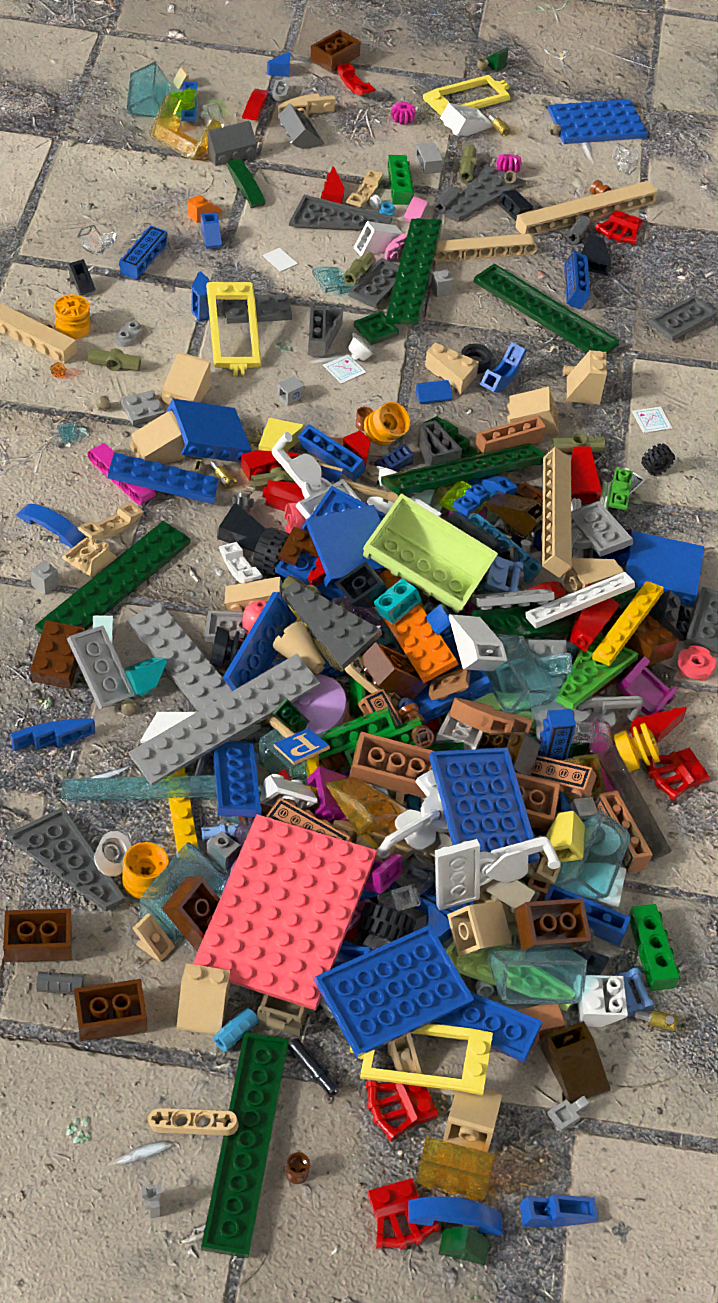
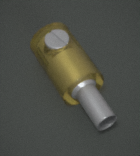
M493 115L489 116L492 126L501 136L505 137L510 133V128L500 118H495Z
M216 461L211 462V466L215 469L214 474L219 478L221 484L227 489L233 488L237 483L236 478L224 465L219 466Z
M636 1010L634 1018L649 1021L648 1026L675 1032L678 1022V1016L652 1010L650 1014Z

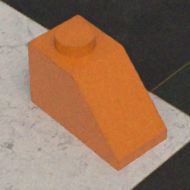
M202 195L187 200V215L196 223L201 222V214L216 212L219 214L222 212L216 204Z

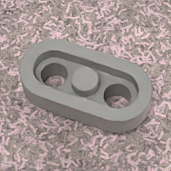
M279 79L275 82L272 92L274 100L277 102L286 100L289 92V82L284 79Z
M135 321L128 322L116 334L117 345L121 347L130 346L141 335V324Z

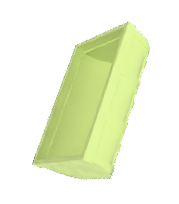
M400 494L363 548L364 557L376 561L390 570L391 574L405 579L421 589L423 594L428 597L432 596L453 609L452 612L456 614L463 609L498 555L494 550L403 494Z

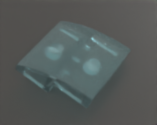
M317 267L312 269L313 276L325 293L337 290L339 294H343L353 287V285L349 286L345 283L344 273L340 268Z

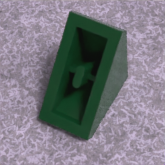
M508 47L484 58L489 61V68L497 72L506 67Z
M470 1226L445 1229L442 1232L438 1254L485 1265L490 1241Z

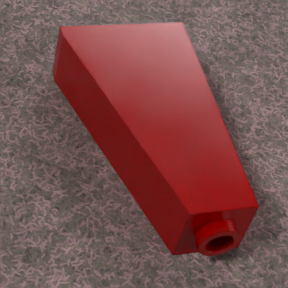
M591 446L573 447L571 456V503L574 498L580 499L581 504L598 502L602 490Z
M268 480L267 487H263L262 498H266L265 505L284 512L287 504L298 503L305 499L302 488L297 483Z
M609 598L577 611L570 642L586 652L612 618L620 604Z

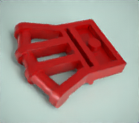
M615 210L607 221L596 225L595 231L601 232L607 239L612 238L618 243L626 242L636 245V234L643 225L644 220L626 214L623 211ZM618 229H619V230H622L621 233L616 234V231H617Z
M690 747L678 752L673 751L669 755H659L660 762L658 763L654 762L652 755L648 756L651 764L647 766L648 776L655 781L654 785L656 788L668 794L672 801H675L687 789L709 782V774ZM655 764H668L660 768L655 766ZM673 771L676 773V775L666 779L661 777ZM679 782L683 783L675 790L670 787L671 785Z
M374 1080L366 1082V1090L368 1091V1103L366 1106L368 1111L373 1114L372 1120L374 1125L378 1126L387 1135L386 1138L390 1142L396 1140L408 1128L438 1118L437 1109L427 1087L399 1083H379ZM377 1092L396 1093L380 1100L377 1099ZM397 1103H400L402 1107L401 1109L386 1114L382 1113L380 1110L382 1108ZM406 1117V1120L397 1128H393L388 1123Z
M412 1178L368 1190L367 1196L377 1222L376 1249L392 1247L403 1250L407 1248V1245L414 1243L415 1245L422 1244V1241L433 1232L437 1233L441 1230V1225L436 1220H434L432 1226L426 1225L420 1231L416 1224L409 1223L408 1202L409 1200L420 1198ZM398 1216H405L411 1234L406 1236L402 1234L396 1218ZM389 1219L395 1238L383 1237V1221Z

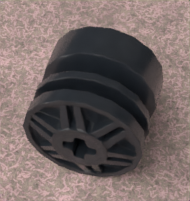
M217 626L209 664L222 668L225 660H228L230 666L249 632H245L243 640H240L239 630L236 631L234 638H231L230 628Z

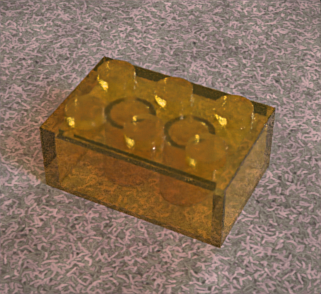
M426 1137L416 1183H420L426 1188L435 1187L443 1189L449 1194L458 1193L466 1195L472 1200H484L491 1178L495 1154Z

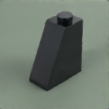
M588 234L581 253L588 258V271L608 276L611 259L603 237Z
M234 503L219 525L218 539L227 543L237 542L241 548L255 552L258 540L266 528L238 504Z

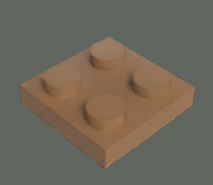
M461 667L431 679L429 689L431 700H442L454 692L461 693L469 687L470 670Z

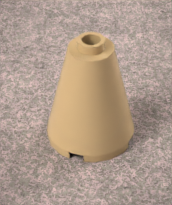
M297 621L284 630L285 634L282 638L278 636L273 642V648L287 659L298 654L313 674L317 675L325 668L323 666L325 661L302 621Z

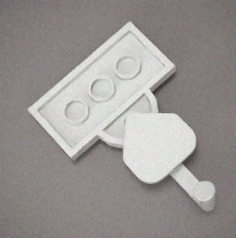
M285 432L272 448L273 456L299 487L302 488L305 499L299 501L296 508L306 519L313 514L331 486L360 500L343 479L332 485L328 480L322 478L321 466L311 455L302 454L291 459L282 449L287 442L292 441L291 433Z
M433 770L421 775L415 781L427 796L422 804L421 812L409 809L396 818L395 826L398 830L385 838L377 849L378 857L387 858L390 848L404 838L413 849L424 850L435 842L436 831L449 832Z
M539 837L495 849L491 852H480V845L478 840L475 839L435 850L436 904L439 911L479 900L480 886L490 882L492 879L503 883L521 879L528 872V855L545 851L549 860L548 867L551 869L559 868L561 863L550 840L546 837Z

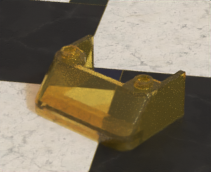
M166 94L150 128V137L184 157L194 160L208 151V130L223 127L224 124L209 118L200 140L197 141L179 131L181 119L175 115V112L181 100Z

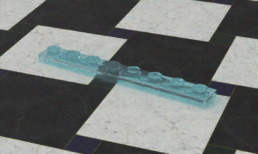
M215 775L168 776L153 786L149 784L145 777L63 779L61 797L62 800L216 797Z

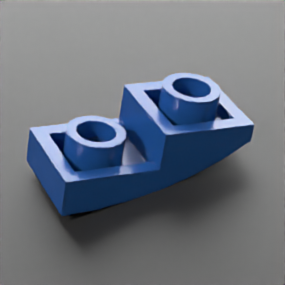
M475 484L466 490L464 496L455 500L452 507L468 516L487 500L491 492L483 486Z

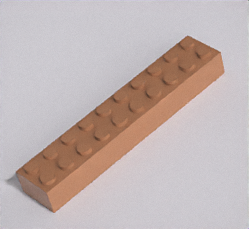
M361 732L356 745L349 778L426 798L427 796L415 781L421 775L432 770L429 755L433 750ZM515 773L530 826L548 831L555 818L560 784Z

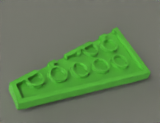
M599 634L586 652L582 649L580 650L572 670L569 671L567 679L557 695L556 702L566 708L575 709L638 659V653L623 647L610 666L592 659V654L605 638V636Z

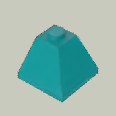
M151 657L124 668L135 694L144 696L151 693L150 689L157 686L166 666V658Z

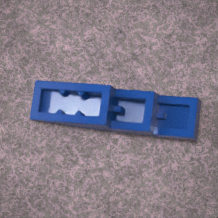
M93 718L69 719L31 726L10 733L11 746L14 751L34 744L36 749L52 743H56L58 748L95 734V721Z

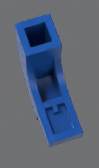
M511 342L501 363L494 370L487 369L480 385L496 393L503 391L514 380L522 365L520 364L527 349Z

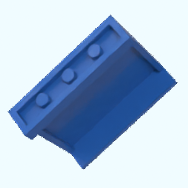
M172 398L166 412L172 410L185 443L181 452L182 455L241 463V455L252 452L235 408Z
M361 505L355 509L346 508L340 512H328L318 517L317 515H312L306 519L302 529L309 530L326 573V577L323 579L325 587L336 585V581L365 561L377 575L387 570V568L371 558L367 559L363 556L364 545L381 523L374 505Z
M633 531V545H630L625 570V573L635 582V588L633 589L640 588L646 581L664 587L663 592L671 590L684 606L693 607L698 592L704 546Z
M453 631L443 636L442 639L457 660L458 665L442 674L462 667ZM470 670L469 687L461 693L454 692L449 694L448 697L442 700H431L429 696L431 680L427 682L428 685L412 700L417 704L418 712L425 720L423 724L448 713L451 710L455 697L474 701L493 692L491 683L484 671Z

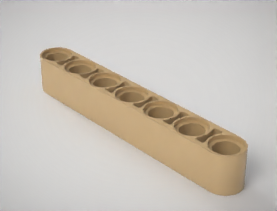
M531 234L438 241L434 261L448 262L531 255L537 251L538 246Z

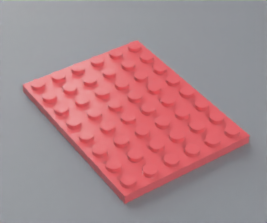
M256 814L192 964L229 970L230 983L316 1011L322 994L314 982V978L332 969L377 856V850Z

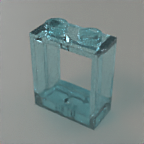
M276 729L261 737L259 743V764L271 775L285 769L291 780L302 781L304 785L307 759L293 765L274 747V743L285 739V737Z

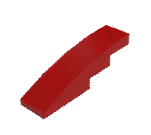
M253 90L244 109L242 119L254 121L259 119L266 104V99L269 97V91Z

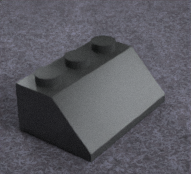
M289 104L278 115L281 121L280 125L285 129L286 135L291 138L290 142L294 146L298 145L300 148L305 149L324 144L309 118L293 105Z
M250 121L208 130V157L214 166L226 164L227 161L242 160L256 156L257 143Z

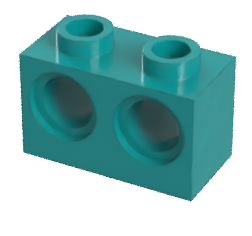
M402 578L376 599L374 604L379 615L394 625L422 600L417 589Z

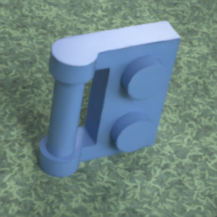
M496 556L487 571L484 588L497 593L519 591V577L524 565L521 562H512ZM508 570L513 572L510 587L505 586Z
M633 968L627 972L609 975L623 976L627 1016L635 1015L636 1010L648 1012L655 1008V1004L649 998L641 979L642 973L640 968ZM633 980L642 1003H636L628 981Z

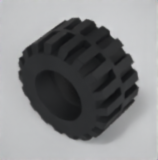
M272 527L267 528L258 540L253 557V566L260 573L274 578L281 576L275 572V568L281 561L278 559V556L290 535L289 533Z
M374 902L365 903L357 928L366 935H375L392 942L412 933L416 921L413 917L396 909Z

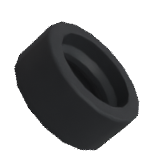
M474 343L464 346L461 350V354L467 357L478 356L484 359L483 361H478L477 374L484 373L490 368L492 353L486 346Z

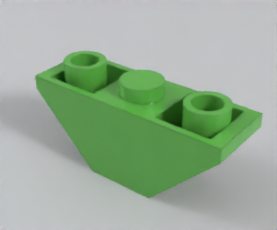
M620 468L615 469L608 507L627 510L633 471Z

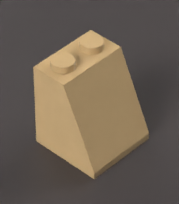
M590 350L567 376L566 401L600 405L607 375L606 352Z
M178 352L162 389V403L170 405L172 398L201 402L210 388L211 361Z
M549 387L510 396V403L507 404L510 413L507 416L509 424L539 416L546 426L545 434H559L558 409Z
M172 410L132 433L130 446L132 451L136 452L137 458L159 462L163 465L185 459V455L181 454L185 443Z
M572 558V567L569 572L563 574L561 584L567 593L571 594L586 588L589 583L593 585L623 573V569L614 559Z
M501 901L468 905L447 914L458 957L498 949L512 944L511 932L508 929L506 913Z
M186 963L181 982L177 1029L215 1035L220 1028H223L230 992L229 970Z
M484 1089L483 1095L455 1091L443 1141L488 1153L502 1094L492 1089Z

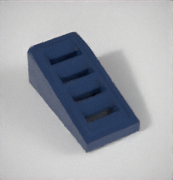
M404 444L375 461L374 465L396 471L413 464L414 454Z

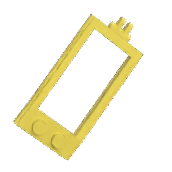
M486 75L434 89L423 94V99L441 116L448 103H450L443 97L444 95L490 84L499 93L498 95L462 104L463 106L479 109L510 100L509 93L506 92L510 85L505 80L495 81L491 76Z
M207 283L214 367L229 368V370H233L234 376H238V370H240V376H244V370H247V368L261 367L253 283ZM216 299L247 300L253 357H221Z
M427 1024L410 1032L413 1034L468 1040L462 1079L371 1068L375 1050L358 1057L363 1059L360 1079L483 1095L493 1033L437 1024Z

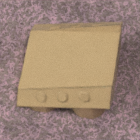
M86 537L65 553L62 559L93 578L116 559V555L111 553L108 543L101 542L97 544L96 540Z

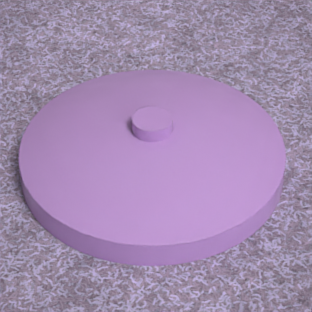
M314 674L320 682V686L292 704L310 721L305 729L310 728L315 734H319L341 725L346 716L348 705L343 688L337 681L325 675ZM275 729L277 734L285 739V737Z

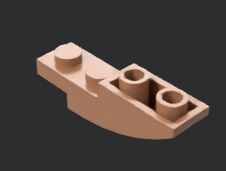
M457 697L454 698L449 712L450 717L487 733H529L532 725L531 718L497 711L491 705Z

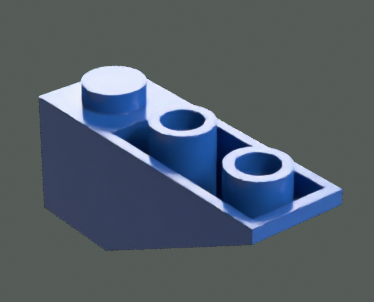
M492 475L485 476L482 479H472L467 482L471 487L478 484L491 492L487 499H490L498 491L515 495L518 488L506 477Z

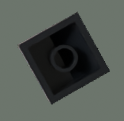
M366 561L335 582L336 586L353 606L376 607L374 601L388 590L384 581Z

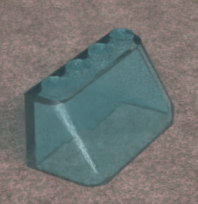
M156 62L130 73L126 106L127 112L130 115L159 118L168 115L171 87L167 77Z
M495 634L503 643L508 661L494 671H484V673L488 677L493 694L503 711L510 714H518L552 701L558 692L524 637Z
M603 811L581 819L585 824L583 858L581 860L560 862L561 869L555 883L552 885L586 899L601 900L609 896L629 845L630 835L626 828Z
M189 842L186 843L143 894L140 900V920L146 914H152L168 938L176 942L180 936L183 937L184 935L162 910L164 904L186 877L202 876L216 893L223 889L226 883L225 875L195 845Z
M489 948L488 963L499 997L505 1003L575 1004L583 998L587 960L573 950L522 951V949Z

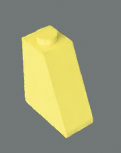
M269 418L259 443V450L272 451V448L284 433L289 432L292 435V441L287 442L282 448L287 452L299 442L298 436L303 431V424Z
M574 811L558 813L545 837L550 840L560 862L581 860L583 858L585 824ZM541 851L542 855L547 858L545 851Z

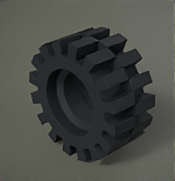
M659 443L657 447L656 445L652 446V449H648V453H644L645 457H642L641 463L650 475H661L662 472H666L667 468H671L670 465L674 464L675 454L665 443H662V445Z

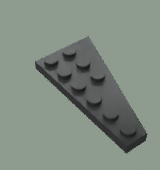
M485 166L446 210L445 217L460 222L471 216L472 212L480 211L483 209V206H489L500 200L503 191L524 187L526 181L517 177L515 182L507 183L504 179L506 172Z
M304 194L289 221V226L363 230L367 221L391 225L392 216Z
M295 581L282 592L283 599L293 611L298 613L302 622L307 624L312 634L323 647H326L331 657L336 659L342 670L382 635L380 628Z
M63 807L7 833V838L106 912L125 902V897L113 879L103 874L97 868L94 859L95 853Z

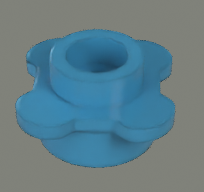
M384 202L379 213L393 216L396 207L391 202Z

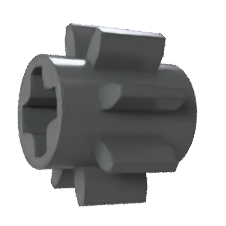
M237 493V497L232 498V506L236 503L246 512H249V508L254 506V498H250L249 493Z

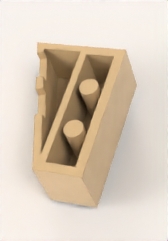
M435 342L427 351L425 367L437 377L449 380L450 386H453L457 393L461 395L476 378L479 362Z
M280 577L225 586V605L228 611L244 612L247 605L257 600L268 601L273 592H279L282 596L284 591L281 589L282 580Z

